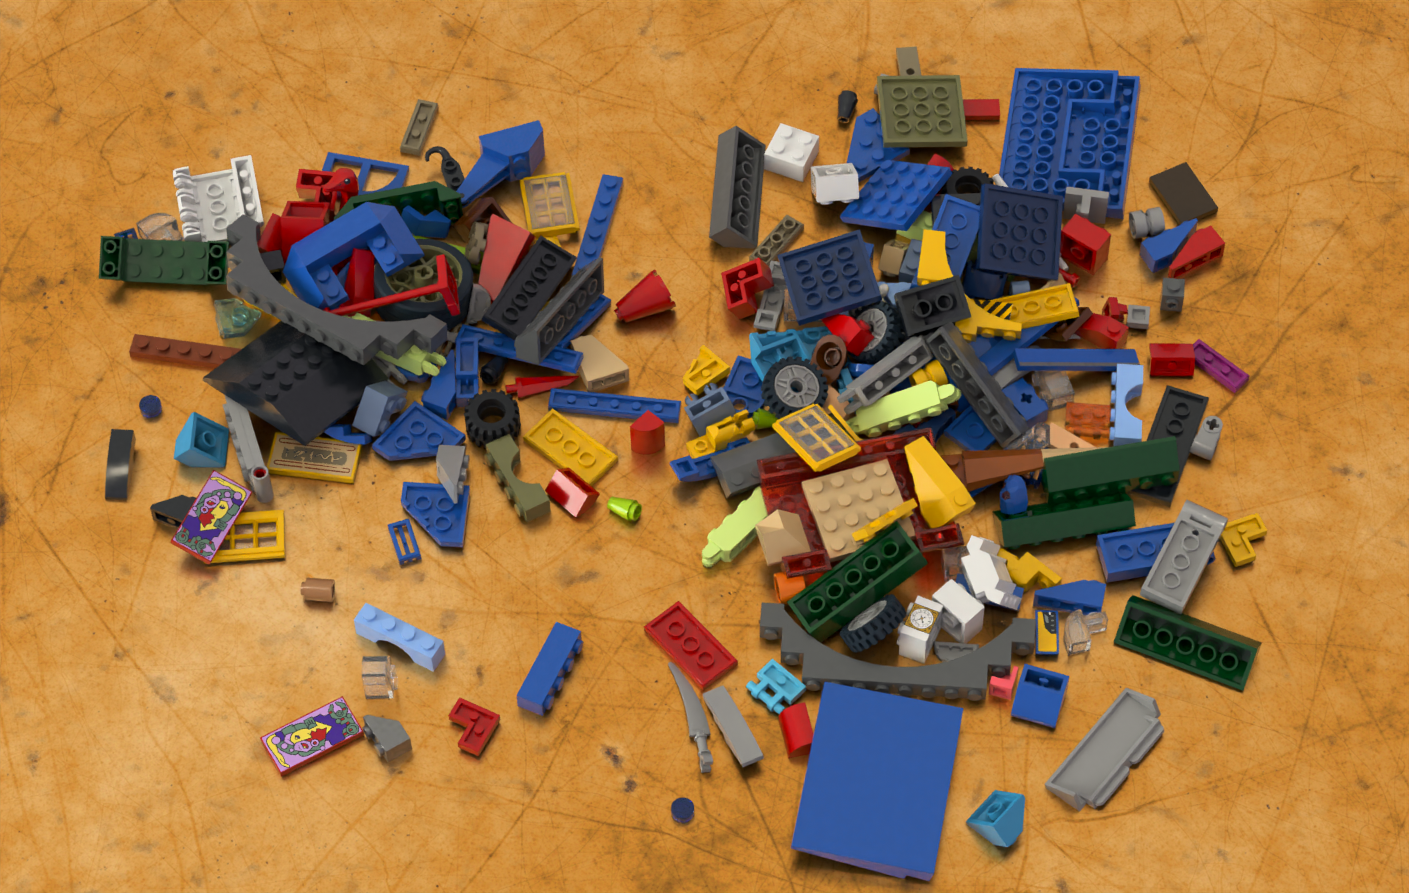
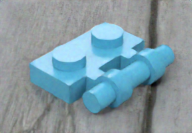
M771 659L757 673V678L761 681L759 684L751 680L746 685V688L751 691L753 697L761 699L767 704L766 707L770 711H775L778 714L786 709L780 704L783 700L791 705L806 691V685L774 659ZM768 687L776 693L773 697L765 692Z

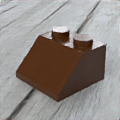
M493 197L480 198L453 227L468 244L470 239L468 238L469 232L474 222L488 224L489 228L492 214L509 222L511 220ZM488 229L486 235L483 236V239H487Z

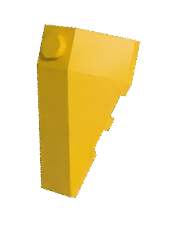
M922 436L906 445L904 449L909 469L913 476L915 492L918 495L920 512L932 532L934 533L970 513L976 503L963 483L927 439Z

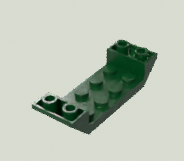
M436 181L351 197L334 217V220L365 202L395 206L400 216H402L403 209L408 205L423 216L437 210L451 220V225H454L463 216L461 195Z
M101 236L99 279L142 283L227 285L226 275L228 274L226 251L229 250V242L128 239L116 236Z

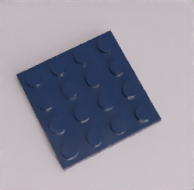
M986 183L981 185L976 269L1057 281L1059 275L1063 196Z
M860 229L777 255L799 326L882 300Z

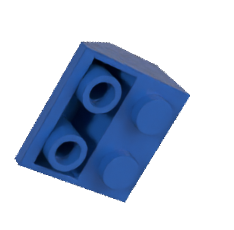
M1024 664L1011 716L1055 728L1068 689L1069 676Z

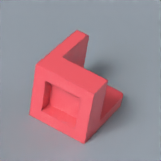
M1014 666L1012 673L1002 678L992 676L989 683V694L1011 700L1018 678L1019 667Z

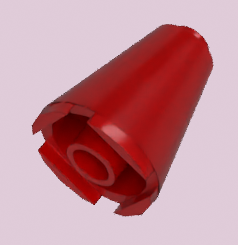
M654 269L615 304L617 308L614 312L620 321L624 319L627 323L676 307V304L671 300L669 290Z

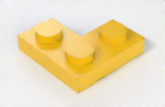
M1258 513L1226 524L1220 539L1235 567L1256 560L1257 555L1249 541L1266 536L1267 529Z

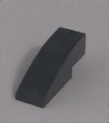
M111 429L106 468L105 499L128 500L134 466L133 454L136 442L134 430Z

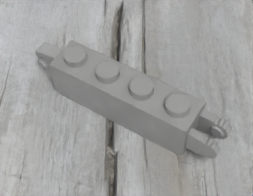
M929 333L925 337L923 335L918 337L912 336L846 386L847 390L837 397L839 403L845 402L851 397L854 399L844 408L845 413L850 414L861 406L871 405L931 360L933 357L932 351L925 341L933 333Z

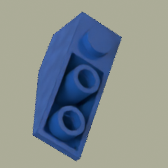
M1197 218L1191 221H1184L1173 229H1166L1161 234L1149 237L1141 242L1139 255L1152 273L1164 269L1173 263L1188 240L1196 232Z
M451 350L447 357L445 356L446 364L440 366L439 374L432 377L431 386L423 392L421 398L423 407L445 420L449 419L457 405L454 350Z

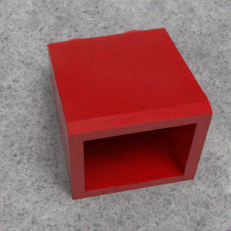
M287 201L281 215V242L284 265L293 244L329 224L330 203Z

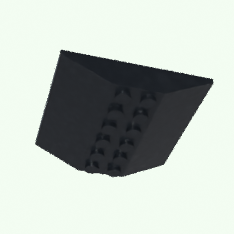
M282 321L203 377L204 382L304 446L357 407L361 402L366 386L389 379L372 358L365 365H362Z

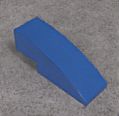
M478 337L456 338L457 407H465L468 405L470 398L474 399V395L479 394Z

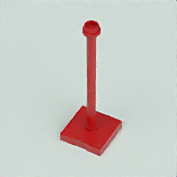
M445 254L436 256L438 281L436 284L333 310L326 307L323 311L338 316H345L440 292L451 315L454 316L460 314L457 281Z

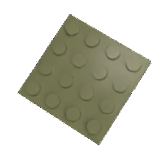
M960 75L877 76L883 148L967 147L968 140Z

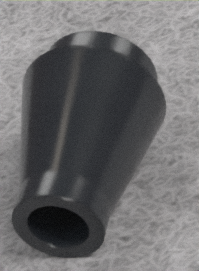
M844 90L838 95V121L843 123L849 122L858 103L855 92Z
M496 355V357L481 367V379L487 384L498 382L508 362V358Z

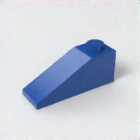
M1080 580L1036 590L1033 606L1100 618L1106 584L1097 580Z

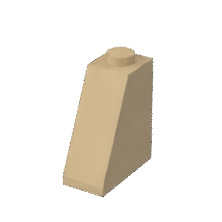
M580 336L571 340V350L583 352L584 358L578 370L588 392H595L630 381L628 365L594 336Z

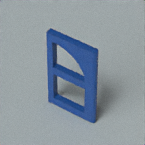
M328 152L322 171L332 172L335 162L361 166L358 176V195L404 187L409 172V166L332 152ZM371 168L397 173L396 177L385 187L375 191H364Z

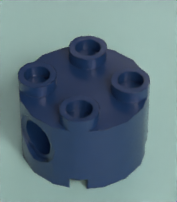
M977 259L975 263H972V260H968L965 268L966 274L962 283L965 294L969 298L975 299L980 297L985 298L986 301L1002 298L1008 274L977 270Z

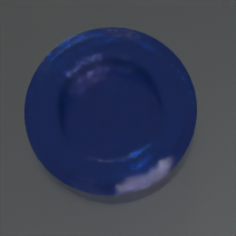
M147 395L139 402L140 411L145 417H155L162 410L161 401L157 396Z
M684 797L676 799L671 805L672 817L678 822L691 820L694 816L693 802Z

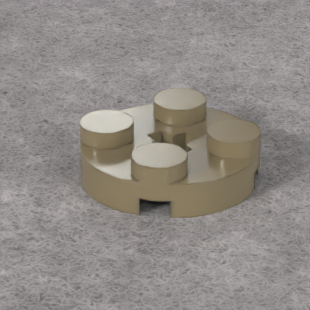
M474 222L469 232L468 238L470 239L468 245H466L464 255L472 265L478 266L481 256L479 252H484L487 240L483 239V236L487 233L488 224Z

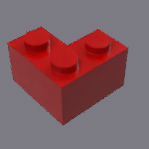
M299 169L296 182V191L299 198L311 199L314 202L330 203L329 221H334V217L340 208L341 191L327 193L323 191V185L329 182L335 172Z
M760 258L721 273L728 310L739 320L757 313L758 307L755 294L774 286L771 269Z

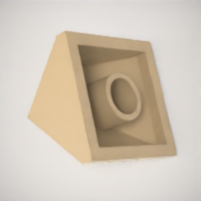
M777 509L755 525L768 566L812 555L799 514Z

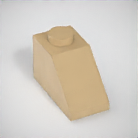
M894 239L884 244L878 269L882 270L883 274L895 277L899 275L910 244Z

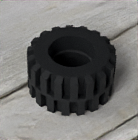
M969 166L968 169L960 167L958 171L956 169L951 171L952 175L942 186V194L981 193V185L985 183L995 184H993L992 177L989 178L988 173H982V169L977 168L975 170Z
M491 389V392H487V390H483L482 394H475L474 399L470 398L468 405L465 406L466 432L472 442L476 441L477 446L481 447L484 445V449H486V444L510 434L513 440H515L514 437H518L519 429H521L518 403L516 400H513V396L510 394L505 395V391L500 390V392H496V389ZM489 416L502 417L500 421L495 423L482 421Z

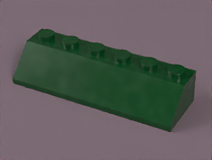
M1173 436L1044 458L1041 483L1047 504H1061L1065 501L1084 500L1087 497L1093 496L1103 497L1111 493H1126L1130 490L1149 489L1152 486L1158 485L1168 486L1178 482L1180 468L1176 438Z
M1121 492L1111 493L1103 497H1087L1084 500H1069L1061 504L1040 503L1028 505L1026 511L1017 514L1001 513V510L992 511L999 541L1007 549H1017L1023 544L1036 546L1042 544V541L1047 540L1060 542L1066 537L1079 539L1091 533L1095 535L1107 534L1109 530L1115 529L1116 531H1126L1130 529L1129 527L1136 526L1133 500L1126 493Z
M895 521L787 601V603L809 634L822 643L926 566L928 562L898 521Z
M1134 595L1127 601L1114 639L1116 644L1242 691L1247 684L1262 642L1189 615L1178 614L1159 604Z

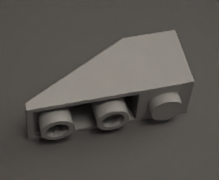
M439 445L436 456L437 477L452 501L458 503L459 494L463 495L464 481H466L470 457L466 455L465 446Z

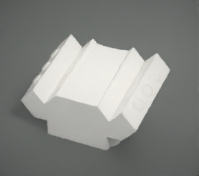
M971 535L967 544L970 555L960 559L962 562L961 568L972 597H976L982 603L992 601L1017 610L1022 598L1012 594L1017 584L1013 583L1005 565L1007 559L997 556L1001 546L986 538Z

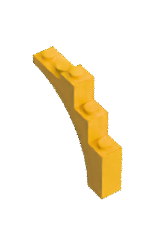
M924 229L917 276L918 286L953 277L946 256L944 231ZM965 294L971 318L956 322L955 326L960 329L962 337L967 343H971V341L976 342L977 334H981V336L986 338L1001 336L1006 340L1021 338L1022 323L1005 320L988 313Z

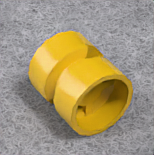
M936 359L925 364L924 369L919 368L908 376L912 387L930 380L939 386L948 384L945 371Z

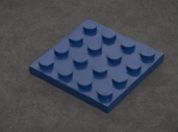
M886 160L859 191V199H854L840 215V218L844 223L907 231L950 178L952 172L949 167Z

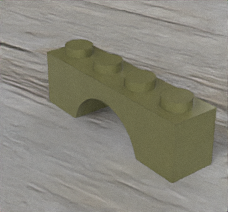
M510 434L486 444L487 454L484 455L486 462L489 466L493 465L495 476L499 483L503 482L505 485L504 490L507 497L514 500V506L518 515H523L526 522H529L551 512L550 500L540 483H525L513 474L514 469L521 461L520 451Z

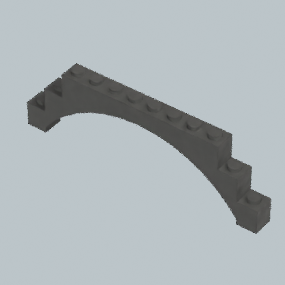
M242 214L226 228L227 241L232 246L226 251L227 266L232 270L226 275L227 290L231 294L244 299L249 304L262 309L267 314H271L282 322L295 327L300 332L315 338L318 342H322L333 350L348 356L351 360L365 365L380 350L398 360L413 345L432 354L447 340V323L432 315L408 321H366L338 316L305 303L279 284L264 264L257 245V241L261 239L259 222Z
M762 602L760 637L768 640L782 639L781 663L788 665L803 664L802 683L806 685V689L811 691L823 690L824 682H830L887 694H899L901 696L919 695L926 698L936 696L947 699L968 698L972 701H978L980 699L986 700L987 675L998 678L1010 675L1011 653L1019 655L1034 653L1036 619L1013 618L1012 624L983 647L954 660L918 667H892L872 664L838 653L807 634L784 610V604Z

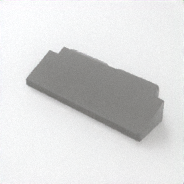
M1125 688L1045 783L1046 789L1079 812L1086 804L1094 809L1105 804L1129 775L1130 766L1138 763L1164 733V728L1160 720L1157 719L1161 713L1156 700Z

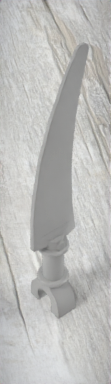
M669 662L668 666L676 680L684 702L689 736L695 737L694 741L698 745L701 773L710 772L713 758L706 743L707 736L711 734L705 712L698 696L683 673L673 662Z

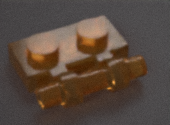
M1067 402L1065 425L1074 427H1065V430L1079 438L1080 436L1093 437L1094 440L1109 438L1110 430L1101 428H1109L1111 405ZM1081 426H1083V427H1094V429H1092V428H1081Z

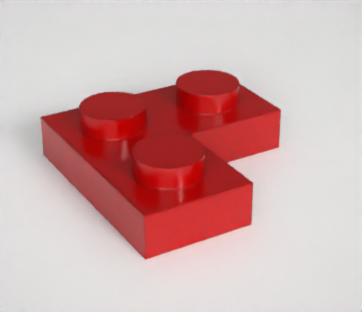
M460 697L448 715L450 721L466 727L458 741V747L477 756L480 755L501 720L499 714Z

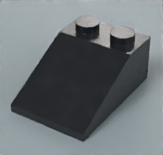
M959 275L901 291L894 295L906 338L938 329L949 322L956 323L971 318Z

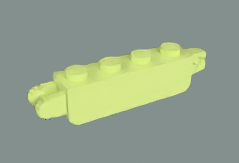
M359 313L352 317L343 316L358 320L375 321ZM415 345L398 360L390 355H386L381 350L375 355L416 375H422L425 372L437 376L440 371L431 362L440 366H444L447 362L442 355L436 352L430 354Z
M930 380L879 398L866 407L861 406L856 410V416L845 422L856 435L865 434L868 437H877L882 434L881 432L897 430L902 427L901 425L920 422L921 418L940 415L942 411L948 409L947 404L961 398V390L955 388L953 384L939 386Z
M781 476L773 483L766 481L762 486L756 487L749 499L743 500L732 515H727L723 523L709 533L707 537L708 544L702 550L703 565L706 568L712 567L720 559L724 562H731L758 536L755 528L756 524L777 509L784 511V497L791 490L792 483Z

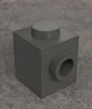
M1163 278L1160 310L1182 312L1185 279Z

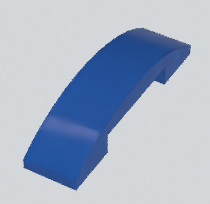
M746 437L727 444L726 449L695 459H691L689 455L670 461V466L679 481L691 482L716 477L717 474L710 457L750 442Z

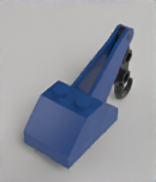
M537 120L479 136L481 156L466 178L463 176L459 163L443 147L436 146L430 148L425 154V161L428 162L430 155L433 153L441 154V172L446 186L460 193L462 208H465L504 179L512 182L532 176L545 156L543 128L540 121Z

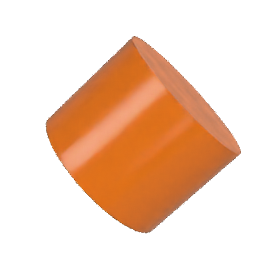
M800 568L774 573V585L779 604H784V606L789 605L787 601L806 588Z

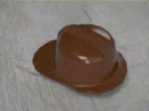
M827 335L822 337L815 347L810 364L815 363L818 365L816 369L823 371L822 377L826 376V385L833 383L838 378L847 362L848 355L844 341L836 335Z

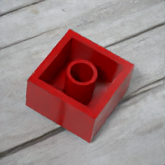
M1075 214L1061 230V257L1094 276L1108 260L1111 234L1104 228L1094 225L1087 218Z

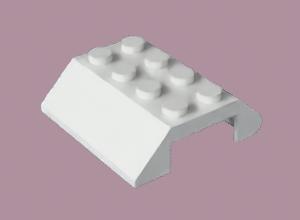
M251 155L230 159L232 169L195 176H190L189 166L173 170L174 184L177 189L179 188L176 191L180 219L185 222L182 225L184 241H227L226 228L242 214L259 222L260 227L264 225Z

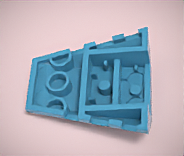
M826 326L804 328L799 331L789 329L786 332L767 331L765 334H758V332L750 333L751 363L763 383L766 373L775 362L782 358L786 360L789 356H793V359L798 356L802 357V361L805 359L811 361L818 341L824 336L833 334ZM847 357V362L842 369L847 367L848 363H851L849 357ZM791 387L792 391L799 392L795 387Z

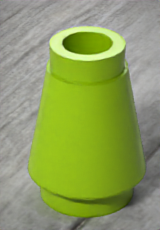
M612 496L607 504L608 509L628 521H636L642 512V505L637 500Z

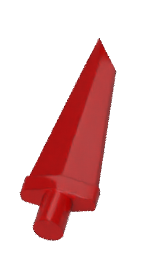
M579 376L515 377V384L505 385L506 394L517 393L518 399L549 391L551 388L556 389L568 386Z

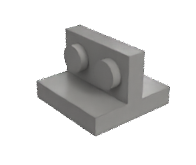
M1066 187L1063 219H1071L1077 214L1087 218L1090 222L1105 224L1109 192Z

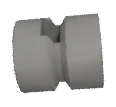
M1160 207L1149 208L1146 210V213L1142 210L1129 213V227L1134 239L1147 237L1148 233L1151 236H1156L1165 231L1164 216Z

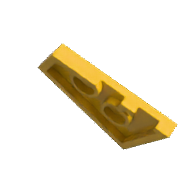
M914 498L907 500L853 532L854 540L859 541L863 539L866 542L876 536L875 532L880 529L885 530L899 517L903 520L912 515V509L918 506Z

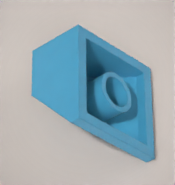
M196 412L191 413L176 439L174 459L190 467L223 468L226 462L229 428Z
M994 790L967 819L966 823L993 845L1009 847L1015 843L1017 837L1023 831L1025 797L1023 794Z

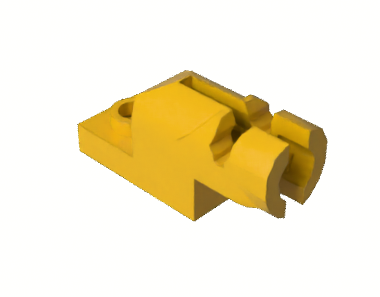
M743 410L736 413L733 417L729 416L707 426L706 435L687 442L686 448L692 459L726 449L728 443L743 438L754 431L755 424L752 418L748 419V410Z
M1003 548L999 549L997 556L1007 559L1005 565L1012 582L1017 584L1016 587L1024 588V592L1030 590L1037 582L1042 589L1061 585L1062 578L1030 553L1026 552L1019 559V557L1007 552Z

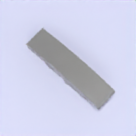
M722 685L703 693V699L713 713L714 721L722 731L725 742L742 767L764 759L763 753L751 730L725 687Z

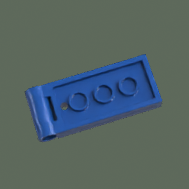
M945 194L932 230L945 232V250L948 265L952 275H959L961 279L979 232L980 206ZM918 268L911 283L910 289L919 287L917 285Z
M1174 523L1097 535L1096 546L1106 582L1148 576ZM1214 552L1212 553L1207 565L1215 561Z

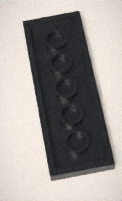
M540 236L486 311L482 321L515 340L518 335L523 333L527 325L532 323L538 316V313L543 309L573 266L577 257Z
M1169 385L1166 386L1147 441L1175 436L1180 468L1178 482L1168 486L1158 485L1152 486L1149 489L1130 490L1128 492L1129 495L1171 507L1209 397Z

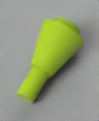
M758 408L757 412H753L752 419L756 429L770 428L772 424L776 423V420H779L775 417L776 414H771L769 411Z

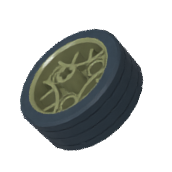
M415 239L425 256L389 277L386 276L377 261L374 267V299L436 284L438 281L436 256L445 254L456 278L460 307V314L451 315L442 294L437 292L377 307L376 311L385 322L415 320L432 315L447 323V330H450L460 324L467 316L473 286V270L468 259L457 248L434 239Z

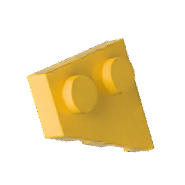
M705 345L700 347L699 356L697 359H693L690 369L682 378L683 384L697 396L704 392L706 385L711 387L709 383H716L731 372L730 367Z

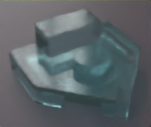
M236 298L214 301L215 320L220 336L223 335L224 339L246 336L261 317L262 312L250 309Z

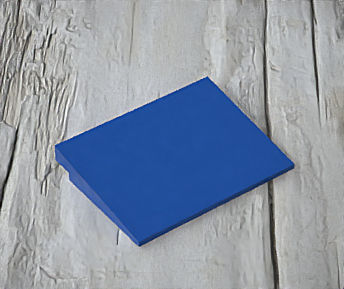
M1015 68L999 175L1006 185L1010 188L1063 196L1062 211H1064L1066 187L1109 192L1106 217L1124 219L1141 89L1140 76H1119L1118 70Z
M824 682L791 849L903 879L908 875L930 881L935 871L963 708Z

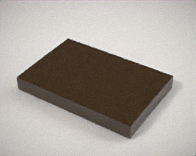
M1187 162L1149 178L1150 184L1179 225L1184 221H1191L1195 218L1199 220L1218 212V206Z

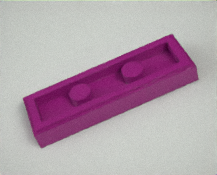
M1200 339L1193 344L1195 364L1234 393L1249 380L1250 376Z

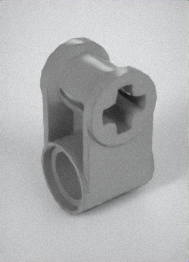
M1208 416L1204 419L1192 443L1190 453L1208 460L1212 459L1223 426L1220 418Z

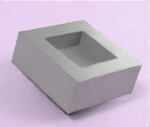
M1128 305L1126 326L1148 329L1150 307Z

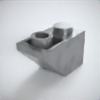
M371 715L363 717L365 726L362 729L366 737L373 739L376 752L380 757L384 756L387 762L412 749L410 737L399 721Z

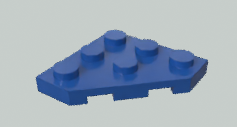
M874 108L856 117L847 163H852L858 173L859 183L872 176L884 161H898L910 154L908 147L883 148L880 115Z
M414 401L372 444V448L389 461L437 456L439 445L460 446L466 440V436Z
M403 482L401 505L440 546L463 547L470 485H464L463 495L459 494L458 503H454L442 484Z

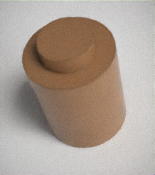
M306 578V581L301 583V595H304L305 600L333 602L335 580Z

